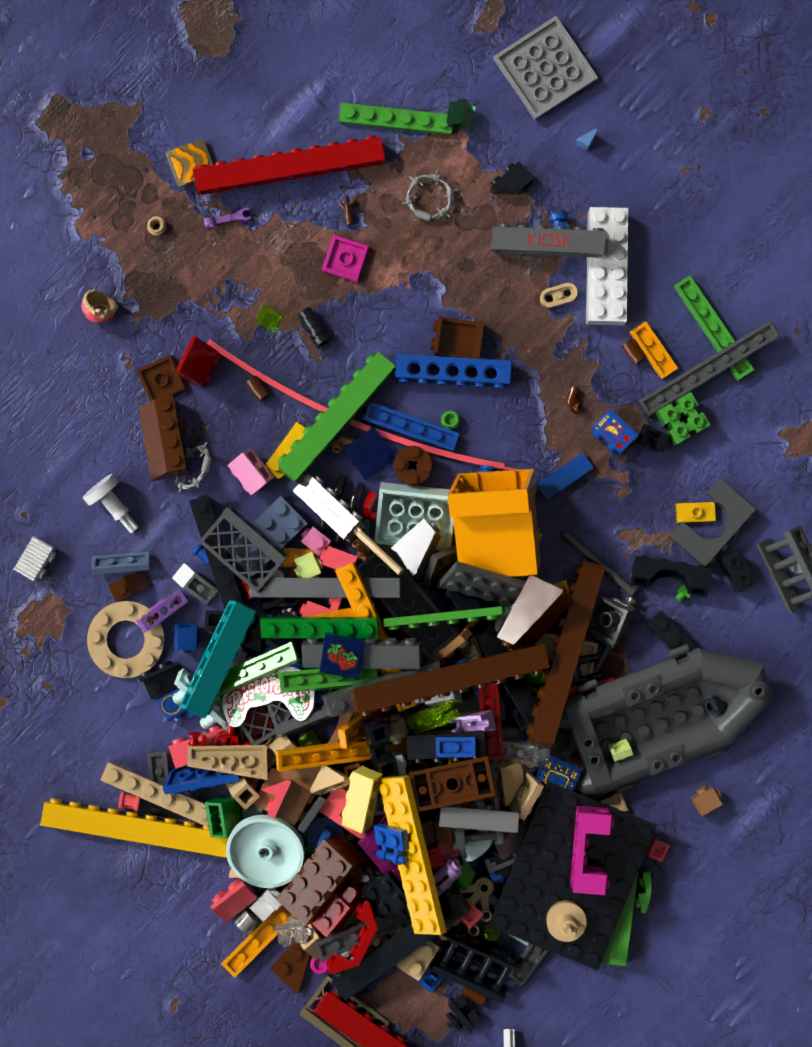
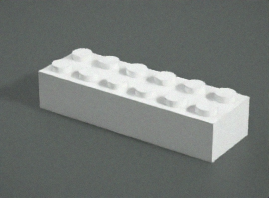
M590 207L587 230L603 228L609 234L607 258L587 257L586 325H625L627 322L628 208Z

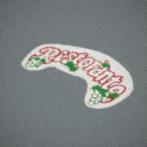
M288 666L224 694L222 707L227 723L232 727H237L243 723L249 708L269 704L272 701L283 702L296 720L303 721L313 709L315 690L280 694L278 673L299 671L297 668Z

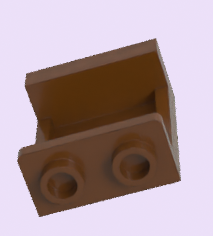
M439 315L438 320H434L433 331L437 332L436 339L431 341L430 350H434L433 356L479 359L484 321L477 320L472 322L443 318V316Z

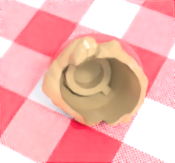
M89 289L84 295L81 308L89 321L102 323L112 320L118 305L104 291L97 292L96 289Z

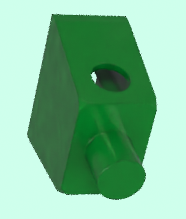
M222 795L205 802L210 837L228 838L233 828L242 821L241 809L243 807L232 796Z

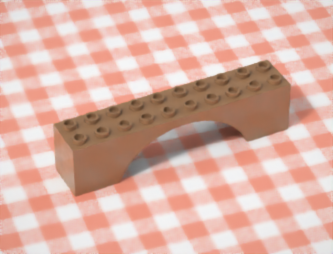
M355 710L339 716L337 727L328 743L340 742L338 729L348 723L351 716L353 718L356 717L357 713H355ZM322 766L280 772L277 770V767H272L268 773L267 780L264 781L259 791L260 797L253 804L269 812L266 807L270 799H275L276 796L262 789L290 779L292 782L276 816L294 826L296 822L301 823L307 812L303 810L305 805L310 806L315 794L311 793L310 789Z

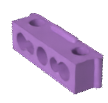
M178 589L166 599H162L149 609L150 611L136 620V622L145 633L171 616L188 600ZM174 597L178 599L177 605L172 604L170 608L169 602H173ZM161 607L165 608L164 615L160 613ZM155 613L157 615V618L152 619L151 624H147L146 619L148 617H153Z

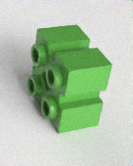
M692 392L675 401V407L669 404L655 413L662 427L667 424L670 430L667 433L671 435L669 439L673 446L691 437L689 435L690 431L695 435L710 426L704 413L698 414L695 408L699 404ZM681 415L685 416L686 424H684V422L681 423L679 421Z

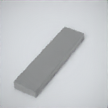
M457 807L440 808L439 827L518 833L519 813Z

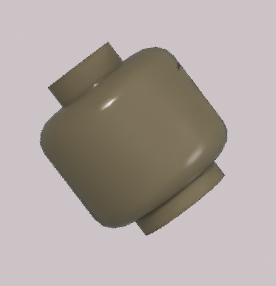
M399 714L385 717L384 720L387 722L391 740L388 742H393V745L403 743L404 738L409 735L405 718L399 716Z

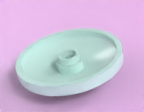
M255 815L242 820L233 828L227 841L226 856L233 872L243 881L256 887L275 888L290 882L301 870L305 857V847L298 831L287 821L279 817L273 818L269 815Z

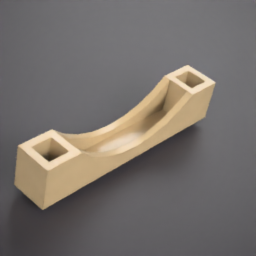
M114 761L107 763L100 779L101 781L204 826H209L205 807L206 801L184 793L165 795L163 791L164 785Z

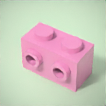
M252 448L242 452L227 465L231 473L238 478L243 488L251 496L275 478Z

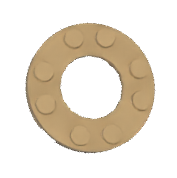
M132 601L116 602L103 608L92 620L87 635L88 650L94 663L105 673L119 678L137 677L141 673L152 669L159 661L165 646V633L161 623L144 633V646L140 653L132 658L124 659L117 657L111 652L107 642L108 633L113 625L126 620L138 625L136 620L150 611L147 606ZM155 613L153 617H148L146 619L147 624H151L152 619L157 618V615Z

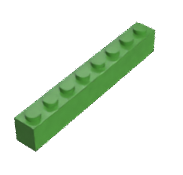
M377 352L375 355L371 354L365 361L367 365L363 369L359 368L354 373L352 382L350 384L347 382L340 391L342 393L338 398L334 396L328 403L330 407L325 412L322 410L315 418L317 420L313 426L309 425L304 430L302 439L300 441L297 439L290 448L292 450L288 455L283 454L278 460V469L295 484L395 371L396 366L380 352Z

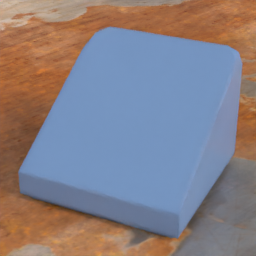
M594 129L579 137L575 145L585 151L589 150L597 136L598 130Z

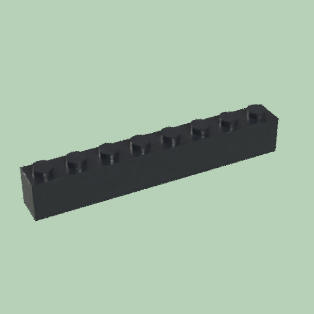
M456 591L449 592L442 599L449 612L483 608L474 596H467ZM467 618L459 619V623H456L460 631L468 623ZM484 619L471 630V636L475 635L483 657L508 652L507 648L501 645L502 641L497 637L498 634L495 627L489 620ZM514 676L508 677L507 682L498 684L499 695L523 733L527 730L529 723H533L534 717L531 714L534 705H538L539 701L535 691L530 688L525 677L520 679H514Z
M457 888L453 891L448 889L441 895L442 899L439 900L446 928L467 914L471 908ZM412 921L406 925L403 922L394 929L396 932L391 936L386 934L379 940L380 944L376 947L374 945L368 947L359 966L335 973L332 984L346 1001L436 935L414 934Z

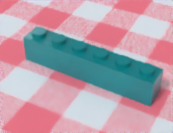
M229 600L179 705L180 708L204 719L211 713L213 709L212 704L221 692L223 680L230 673L231 663L238 656L239 646L246 639V632L255 620L254 615L256 611L237 601Z

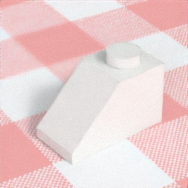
M185 563L172 577L183 589L205 605H208L218 592L217 588Z

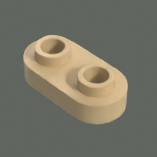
M564 283L547 288L540 295V303L545 308H554L570 303L577 296V288L572 283ZM564 291H569L571 295L569 297L565 296ZM551 296L553 301L547 302L546 297Z

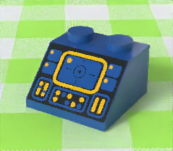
M546 754L533 775L543 786H545L548 780L574 791L582 768Z

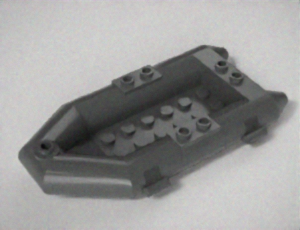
M685 644L668 651L670 658L600 685L597 684L596 679L578 685L579 693L567 697L558 727L571 730L584 766L574 791L591 797H598L614 791L615 795L633 789L632 783L694 759L703 756L706 761L722 755V749L731 746L774 699L763 663L701 648L689 650L688 645ZM710 696H717L724 703V710L718 716L710 715L704 708V702ZM626 739L633 755L623 760L614 761L608 745Z

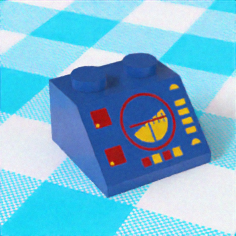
M611 409L590 429L593 432L592 436L599 442L602 440L607 445L606 449L613 455L615 453L617 455L621 454L638 436Z

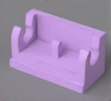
M492 710L462 712L448 718L449 723H456L457 725L456 729L452 730V733L496 730Z

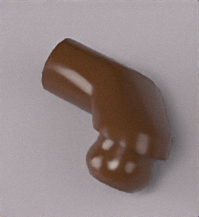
M570 386L566 404L571 412L575 414L581 413L584 410V406L577 399L579 388Z

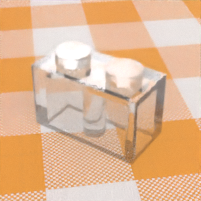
M521 739L508 740L504 743L503 761L536 767L549 764L550 749Z

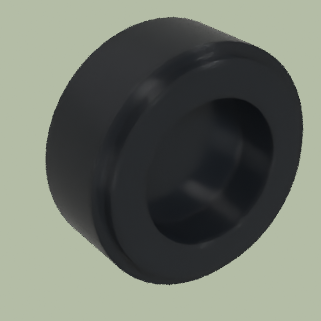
M710 696L705 700L704 708L710 715L718 716L724 710V703L719 697Z

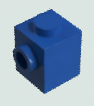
M175 623L174 646L176 650L181 653H190L191 650H196L197 627L195 623Z

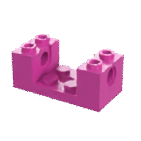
M576 807L570 881L573 893L605 895V890H609L610 877H608V873L604 872V867L588 866L586 851H584L589 845V836L587 834L610 835V830H614L615 818H613V814L610 813L608 808Z

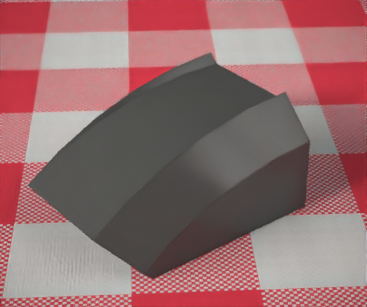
M599 593L586 633L590 638L607 648H614L626 631L636 610L633 606L614 595Z

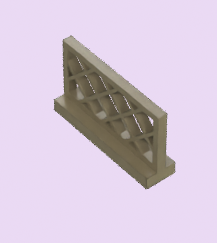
M327 975L299 1014L341 1047H362L314 1014L313 1009L310 1007L314 1000L322 998L327 982L332 983L333 979ZM354 995L350 997L351 1004H353L354 1000L359 1004L354 1006L365 1008L366 1014L369 1015L370 1012L374 1015L371 1018L382 1021L384 1027L389 1025L390 1022Z

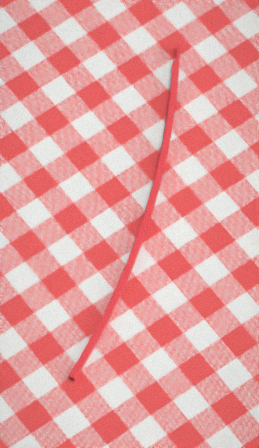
M211 339L207 342L208 345L216 349L222 356L284 394L320 412L322 410L325 412L328 409L260 373ZM354 419L348 423L379 437L408 447L417 446L435 455L476 465L492 466L501 470H521L505 467L504 463L465 456L420 444L368 426Z

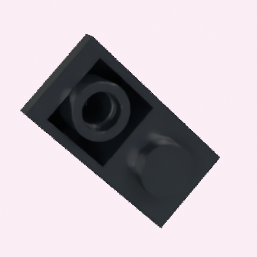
M519 161L515 165L512 163L505 169L506 173L502 177L497 176L491 182L490 192L492 194L520 195L533 183L534 177Z

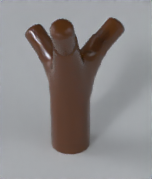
M347 194L345 195V205L340 203L339 206L345 213L346 225H353L352 212L357 201L353 200L350 204Z

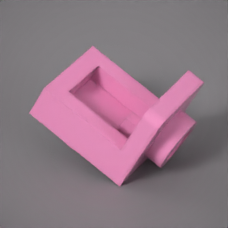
M313 526L310 529L307 527L300 535L302 537L301 542L318 556L331 542Z

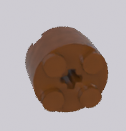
M406 447L399 451L394 459L395 476L405 485H421L431 474V458L420 447ZM409 463H417V470H409Z

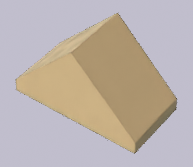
M322 766L310 789L311 793L322 796L350 785V777L334 767Z

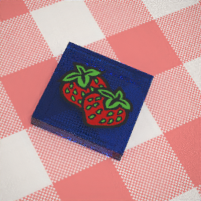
M327 632L325 634L319 672L358 680L365 640Z

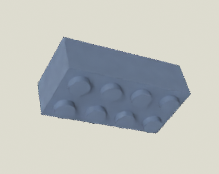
M281 496L252 523L254 527L281 550L309 525ZM243 534L235 539V545L245 544V536ZM249 546V557H260L259 548ZM232 547L226 548L225 550L233 557ZM235 547L236 558H246V547ZM260 559L250 560L251 571H261ZM263 559L264 568L272 561L271 559ZM247 560L237 561L247 571ZM258 573L251 574V577L254 578Z

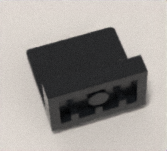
M167 661L158 665L159 669L156 671L150 669L140 674L141 678L137 680L139 683H144L151 700L178 688L174 684L178 672L181 670L178 662L172 663V661Z

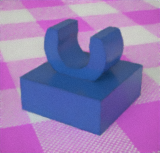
M429 965L421 979L416 981L432 994L444 977L431 972L432 967Z

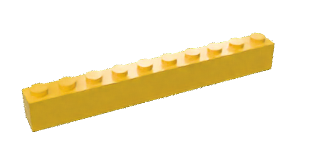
M51 798L50 801L44 802L40 826L227 858L226 845L228 838L210 837L209 826H195L196 823L184 821V824L176 823V819L165 818L164 821L157 819L155 815L146 814V817L138 816L137 812L127 811L124 814L119 813V809L108 808L106 811L101 810L100 806L97 805L83 807L81 803L74 801L66 804L57 798Z

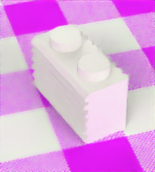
M33 536L14 570L33 581L41 580L46 573L45 566L48 562L51 563L56 556L54 552L56 548Z

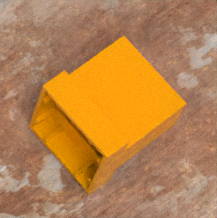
M534 469L457 474L448 493L450 518L453 517L458 562L509 577L538 575L541 559L535 506L536 482Z

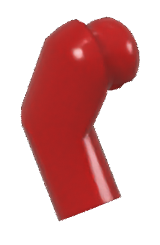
M374 492L368 493L363 504L364 518L370 521H374L377 516V512L372 511L377 498V494Z

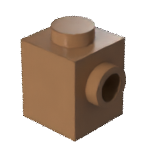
M705 785L696 790L697 793L690 797L701 816L723 805L720 801L722 799L720 792L717 788L713 789L711 786L707 787Z

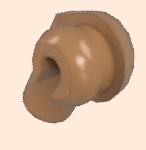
M359 539L353 541L352 547L358 551L357 561L360 564L370 556V549Z

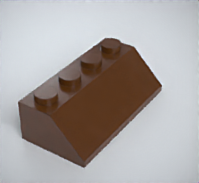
M174 396L156 398L141 406L139 414L151 481L189 474L178 407Z

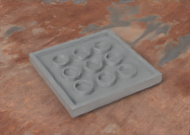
M557 16L493 56V60L534 120H537L598 80V76Z

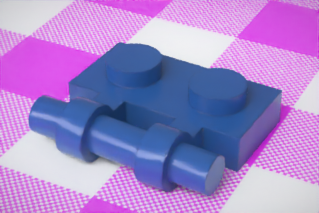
M381 823L374 825L376 845L382 847V850L376 851V857L385 862L392 861L396 865H406L409 861L408 857L404 856V851L409 849L407 830Z

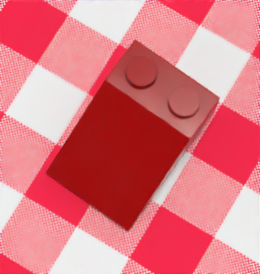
M193 335L176 371L183 379L204 388L205 384L208 385L213 375L211 372L213 367L216 368L221 360V357H219L220 353Z

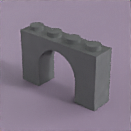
M722 479L717 480L705 494L725 514L726 526L722 534L715 539H705L695 533L684 522H681L668 536L670 540L699 565H708L710 567L717 559L715 555L719 551L723 552L728 547V540L731 537L735 538L742 531L740 528L744 522L746 524L749 523L755 516L753 512L756 509Z

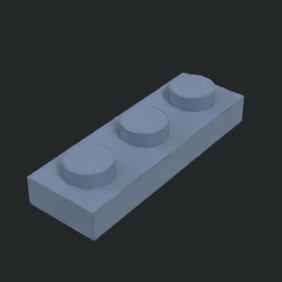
M150 552L92 556V575L150 570Z

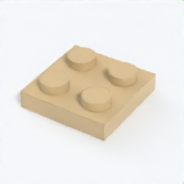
M524 769V782L508 807L513 812L519 813V818L525 821L527 815L531 813L535 801L541 796L544 786L531 772Z

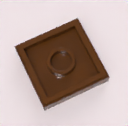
M171 354L136 370L149 401L156 398L174 396L187 390L180 374L176 371L177 367Z

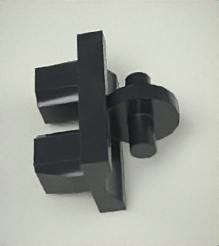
M461 995L454 1000L451 998L447 1001L449 1008L456 1015L454 1016L451 1012L446 1014L450 1020L447 1026L449 1028L455 1026L460 1030L463 1027L459 1022L461 1021L470 1033L475 1030L474 1025L477 1024L481 1017L475 1009L467 1015L462 1011L469 1005L467 999Z

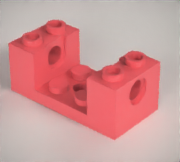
M328 546L327 550L323 549L320 556L322 565L334 570L351 562H354L356 565L358 559L357 556ZM330 598L328 604L331 605L330 609L307 601V604H302L299 614L305 617V615L339 610L343 598Z
M349 786L330 792L319 812L362 839L372 828L364 833H359L342 825V811L346 806V793L349 790ZM386 814L380 822H382L386 818Z

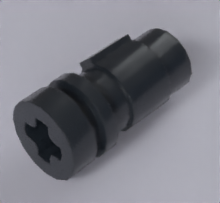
M311 307L302 310L298 314L302 326L306 332H309L310 339L316 348H320L332 340L329 332L321 325L319 318Z

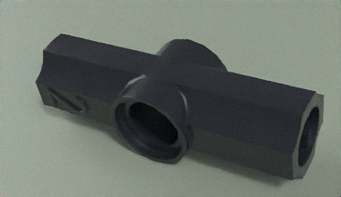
M265 597L261 600L267 615L317 598H297L291 604L287 602L286 597Z

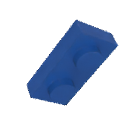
M436 737V757H477V738Z

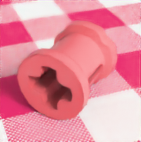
M122 791L118 808L122 809L124 807L138 812L141 798L125 794Z

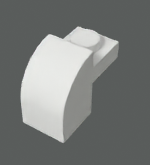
M268 888L256 899L249 909L261 922H264L274 910L281 906V903L276 900L280 893L275 888Z

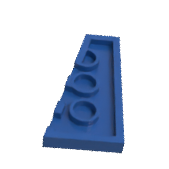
M185 767L183 771H177V768H170L163 791L165 795L171 793L179 794L182 791H196L203 787L212 788L225 783L233 784L240 781L241 776L205 769L193 770L192 767Z

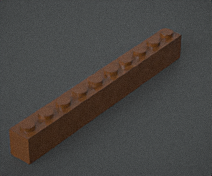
M583 560L580 566H576L574 572L576 580L571 583L568 592L571 593V598L574 602L566 611L565 617L562 616L559 621L558 627L561 630L559 634L555 635L553 645H556L555 650L550 652L548 658L550 668L549 670L545 669L542 680L545 683L543 687L539 688L537 698L540 700L538 705H534L531 714L534 717L533 723H529L526 734L529 735L527 742L550 749L554 744L606 567Z
M538 644L350 689L355 713L367 716L373 714V710L380 709L381 712L393 709L392 705L400 704V707L412 705L411 701L419 699V702L431 700V696L438 695L439 698L449 696L450 691L457 690L458 693L469 691V687L475 685L476 688L487 687L488 682L495 681V684L507 682L508 677L514 676V679L526 677L525 673L532 672L533 675L544 673V669L550 668L545 644Z

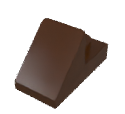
M145 570L126 575L124 578L108 584L115 602L151 588Z

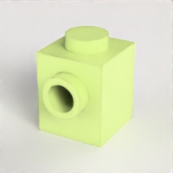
M313 552L294 559L297 565L294 570L298 578H319L318 575L322 574L320 569H323L320 558H315Z

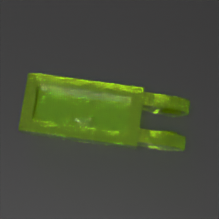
M447 700L439 706L435 705L407 716L406 721L418 735L447 724V722L456 719L460 712L454 709L445 714L444 712L453 706V703Z

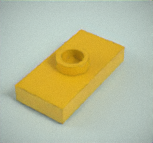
M715 502L676 503V523L716 521Z

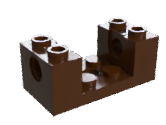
M488 756L409 772L418 814L439 811V808L472 801L483 802L497 799ZM450 779L458 781V787L455 790L447 788V782Z

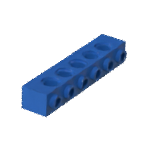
M396 354L395 379L399 380V383H410V380L418 381V384H429L430 381L437 382V385L443 386L448 385V383H456V386L466 387L467 384H475V387L478 388L494 385L496 389H505L506 386L510 385L511 361ZM417 365L420 368V372L412 374L409 371L410 367ZM435 366L439 369V373L431 375L428 371L429 368ZM456 368L458 375L450 376L447 372L448 369ZM475 369L477 376L474 378L469 377L467 370ZM494 370L496 377L489 379L486 376V371Z

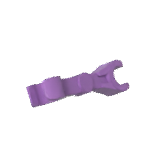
M243 208L235 214H226L216 218L207 217L204 219L205 227L211 228L217 224L230 223L236 220L249 222L252 216L244 217L243 213L250 212V209Z

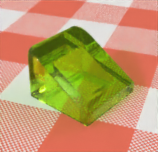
M263 305L255 322L274 331L282 314Z

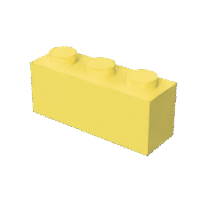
M364 766L351 773L349 778L350 787L346 793V806L342 812L343 826L359 833H364L372 827L379 795L378 780L382 778L383 774Z

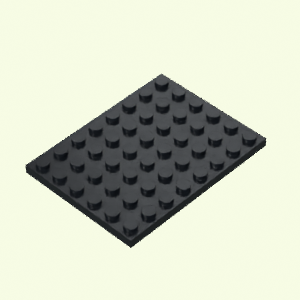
M547 780L490 919L489 927L598 970L657 825ZM577 806L608 808L610 813L613 814V818H615L614 830H610V835L587 834L589 836V845L584 850L587 855V865L604 867V872L608 873V877H610L609 890H605V895L573 893L570 881ZM563 900L577 903L583 909L586 916L584 933L578 939L570 942H563L554 938L549 932L546 922L549 909L555 903Z

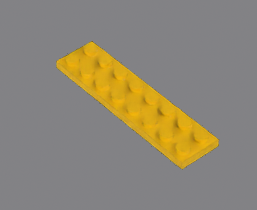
M382 777L378 780L388 825L407 830L409 849L404 851V856L408 857L409 861L406 865H398L414 934L442 935L447 931L410 777Z

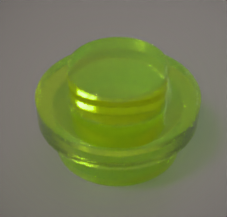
M487 925L482 929V935L487 941H496L499 939L501 931Z

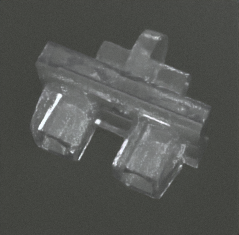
M292 914L286 920V924L274 926V931L279 934L278 943L284 947L291 945L292 937H295L294 941L297 944H307L308 936L313 935L315 930L313 927L309 928L308 925L304 926Z

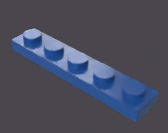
M369 402L363 421L452 452L460 434Z

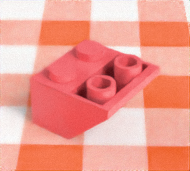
M239 878L230 884L228 891L222 890L212 899L211 909L226 923L259 897L251 884Z

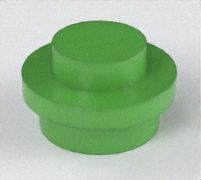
M446 411L441 416V424L446 429H455L460 423V417L455 411Z

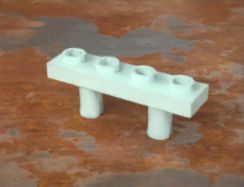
M184 668L178 672L174 683L180 689L173 696V701L180 705L193 678V675ZM215 698L211 713L206 719L201 718L200 724L204 729H208L213 724L218 723L227 731V720L224 715L222 701Z

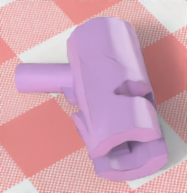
M458 858L448 859L445 865L433 873L435 884L439 882V885L436 887L438 897L462 874V866Z

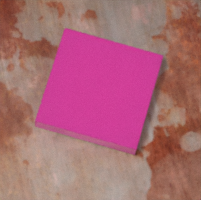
M333 235L322 272L358 283L370 246Z

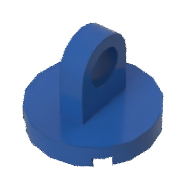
M327 816L313 820L306 832V842L309 848L315 852V849L323 839H329L338 834L345 838L343 827Z

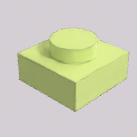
M626 739L608 745L614 761L623 760L633 755Z

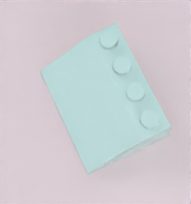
M381 482L374 542L376 544L394 546L421 520L426 519L429 522L433 521L439 527L438 533L442 536L435 550L442 551L444 548L450 547L454 525L453 517L450 518L448 493L450 489Z

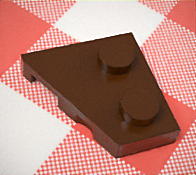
M295 939L273 963L270 970L298 994L309 954L304 951L298 940Z

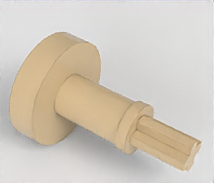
M569 900L559 901L547 913L546 922L548 930L557 940L563 942L574 941L584 933L586 916L583 909L577 903Z

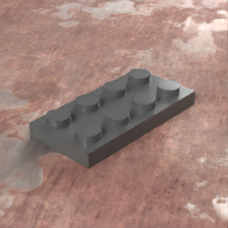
M456 561L440 580V587L510 607L517 600L526 581Z

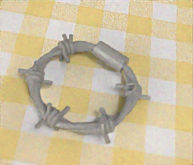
M438 169L435 174L421 175L414 179L410 176L412 183L407 192V198H405L406 202H402V204H408L415 213V217L427 221L446 215L450 217L447 212L453 201L454 192L458 191V189L452 190L444 178L437 174ZM426 178H432L437 181L435 185L439 181L444 183L447 189V195H443V197H448V205L442 208L441 211L437 207L436 209L439 213L433 216L427 212L415 210L413 199L417 197H411L413 187L419 183L423 186L421 181Z
M207 442L205 445L192 449L185 448L187 458H194L195 450L202 452L200 457L203 454L205 456L201 469L202 473L198 478H193V481H188L192 483L191 485L184 483L185 478L181 481L180 477L176 476L175 483L178 484L177 486L180 489L178 493L184 489L189 490L191 487L199 488V485H204L201 481L205 474L209 473L212 460L208 447H206Z

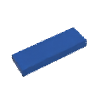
M581 453L537 483L540 487L539 491L544 499L548 500L592 470L593 466L584 453Z

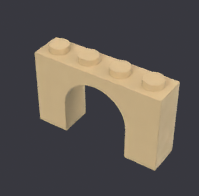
M275 734L264 744L267 745V770L276 764V750L298 747L289 735L279 738ZM241 776L240 781L236 783H225L232 797L245 810L260 797L256 790L258 778Z

